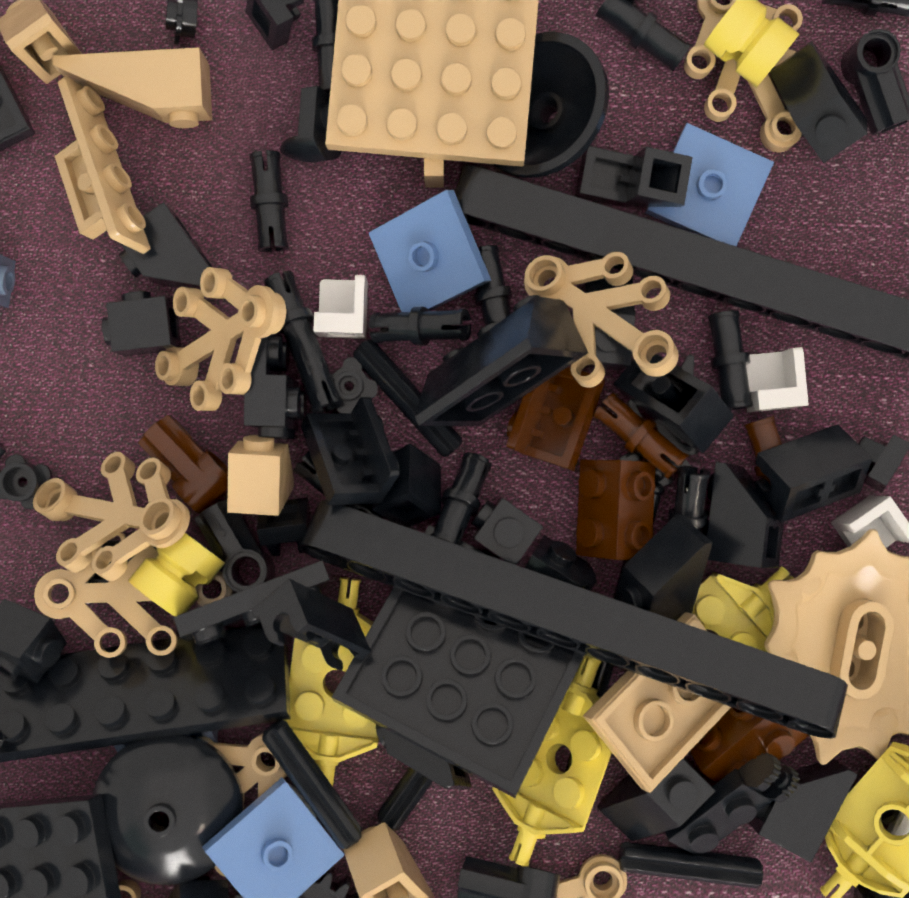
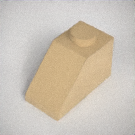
M17 0L9 6L6 14L0 17V32L5 43L45 84L61 75L53 66L52 56L82 54L56 16L42 0Z
M245 436L243 441H238L228 452L227 513L279 516L294 488V476L288 444L274 443V437Z
M385 822L363 830L361 832L362 837L357 843L348 849H343L359 898H435L405 843Z

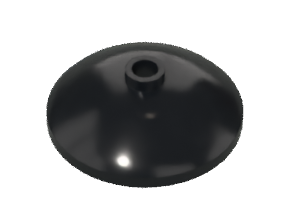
M560 32L536 34L524 166L493 164L495 167L516 177H543L556 173L572 164L592 144L606 116L609 102V84L601 60L582 40ZM557 112L555 118L548 123L549 117Z
M189 734L154 737L129 743L106 764L95 783L92 793L102 794L115 867L134 879L157 885L188 882L216 866L215 863L205 853L202 846L243 811L241 784L230 762L213 745ZM157 811L166 813L169 817V824L165 826L156 824L153 820V813Z

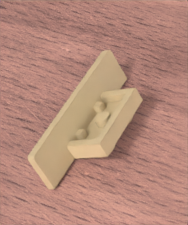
M65 76L58 81V86L77 140L55 155V159L79 233L94 240L107 231L111 239L145 254L151 249L144 231L146 223L143 215L136 208L130 191L132 187L130 177L122 168L117 154L118 142L109 130L103 113L105 105L94 89L89 86L83 87Z

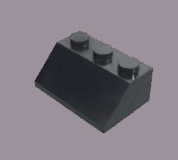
M540 295L526 297L519 301L513 307L514 312L501 322L491 323L479 330L477 333L478 338L472 343L447 353L442 359L443 363L427 374L415 414L418 426H480L588 354L587 348L564 300L541 297Z

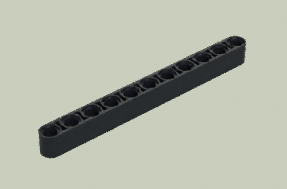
M471 165L462 167L455 194L468 224L587 261L603 259L611 252H622L628 257L633 267V275L642 278L659 276L668 286L909 360L908 299L485 168ZM617 264L612 268L621 271L624 265Z
M326 500L319 501L299 548L304 553L319 561L323 560L327 564L802 733L828 739L836 737L848 684L839 677L362 511L344 505H328Z

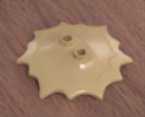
M869 529L848 548L837 552L819 550L813 552L807 567L798 577L790 580H772L768 583L774 608V621L764 643L767 652L839 677L848 684L836 737L828 739L810 735L814 744L816 758L821 765L827 764L841 751L853 748L865 750L878 760L888 749L892 736L895 734L909 736V556H901L888 551L882 543L877 530Z

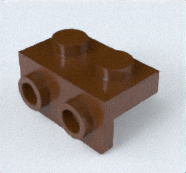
M567 367L523 396L518 412L512 415L507 426V448L522 455L574 471L606 380L603 379L598 385L586 388L576 381L571 374V368ZM581 371V376H587L591 374L588 372Z
M580 459L576 555L613 560H630L653 537L655 467L650 462Z
M731 707L690 752L700 771L717 783L735 768H741L752 758L756 759L757 755L759 756L761 753L766 754L767 752L772 754L779 761L790 754L809 735Z

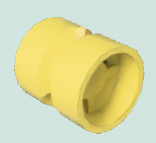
M736 0L709 35L704 46L724 62L734 59L737 62L736 72L757 88L796 40L799 33L779 17L772 20L767 19V7L758 0Z
M187 533L169 547L156 548L158 552L157 557L145 558L128 579L142 594L173 616L186 613L198 599L197 586L208 585L225 564L224 561Z

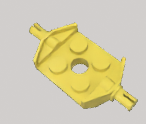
M781 566L762 585L755 583L753 586L713 572L700 584L692 614L696 615L705 629L713 630L716 635L767 652L764 643L774 621V608L768 583L772 580L794 579V577L789 575L790 573Z
M340 577L338 602L353 609L366 637L374 622L360 614V608H357L361 580L355 578L351 580L348 597L350 578ZM294 638L289 676L291 719L284 721L288 723L333 786L335 768L339 762L377 748L379 739L376 733V724L333 701V693L327 689L325 677L328 672L337 669L330 667L326 663L320 648ZM340 645L338 657L343 663L342 671L346 672L354 655L348 648Z
M585 655L516 798L492 787L493 792L514 824L518 825L517 830L519 832L512 852L509 855V859L515 861L518 865L529 866L537 839L545 838L546 834L584 832L612 754L610 749L583 717L600 699L596 695L598 690L592 687L599 665L602 662L600 660ZM562 745H565L572 755L571 766L565 773L558 769L555 761L556 752Z
M892 742L888 749L847 794L825 836L827 847L838 864L836 867L837 871L820 887V891L825 897L837 884H839V887L831 894L830 898H842L852 885L856 887L858 884L879 894L903 898L909 892V832L901 836L893 835L884 828L881 821L882 813L892 809L903 812L909 819L908 745Z

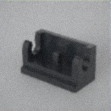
M837 424L759 452L755 463L761 472L769 478L771 486L764 478L756 480L754 484L760 495L776 512V517L782 523L860 493L872 457Z
M290 578L251 610L254 618L260 620L265 635L270 642L284 646L285 640L281 632L320 648L326 663L337 670L343 669L342 660L338 657L340 645L348 648L354 657L360 660L371 653V649L352 608Z

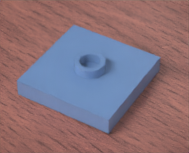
M686 123L673 150V153L693 157L685 205L682 207H648L645 213L679 229L737 246L774 162Z
M445 190L369 232L401 312H410L413 307H426L431 311L491 281L454 190Z
M283 777L202 846L205 853L243 898H298L345 855Z

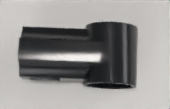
M883 29L871 30L864 34L847 49L841 60L842 74L848 82L855 86L872 135L881 134L909 122V95L897 63L901 53L900 43L895 35ZM863 50H868L875 55L877 67L866 63L863 58Z
M227 499L212 505L194 518L214 555L225 562L222 567L225 583L232 590L240 592L274 579L275 565L273 559L263 551L244 516L241 513H227ZM248 557L255 559L260 566V576L252 585L245 583L239 574L241 563Z
M466 856L459 875L457 898H557L561 875L533 867L518 865L515 868Z

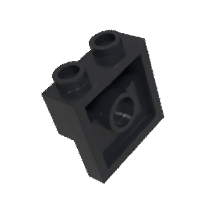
M279 332L261 339L251 371V386L244 396V426L257 428L259 437L295 439L298 421L304 420L307 414V393L300 390L299 382L287 375H281V371H288L290 350L288 343L282 342V335Z

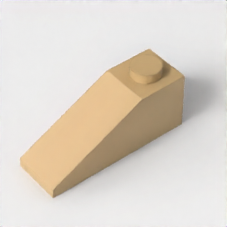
M199 47L52 56L53 66L64 77H69L83 87H91L97 94L164 123H169L172 127L193 128L199 125V121L212 120L210 66Z

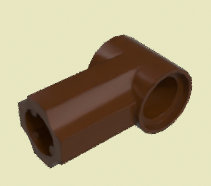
M166 415L163 419L155 422L138 442L151 458L159 459L170 469L173 489L196 512L201 514L202 511L212 505L228 489V467L210 450L207 449L205 451L172 415Z

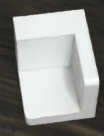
M355 275V280H321L319 312H314L313 332L318 337L366 339L368 281L365 275Z
M802 347L790 348L782 352L750 354L751 363L747 364L746 368L753 406L747 408V412L791 409L809 405Z
M869 495L831 522L847 547L855 543L869 529L877 530L885 547H888L895 541L909 543V522L891 496Z

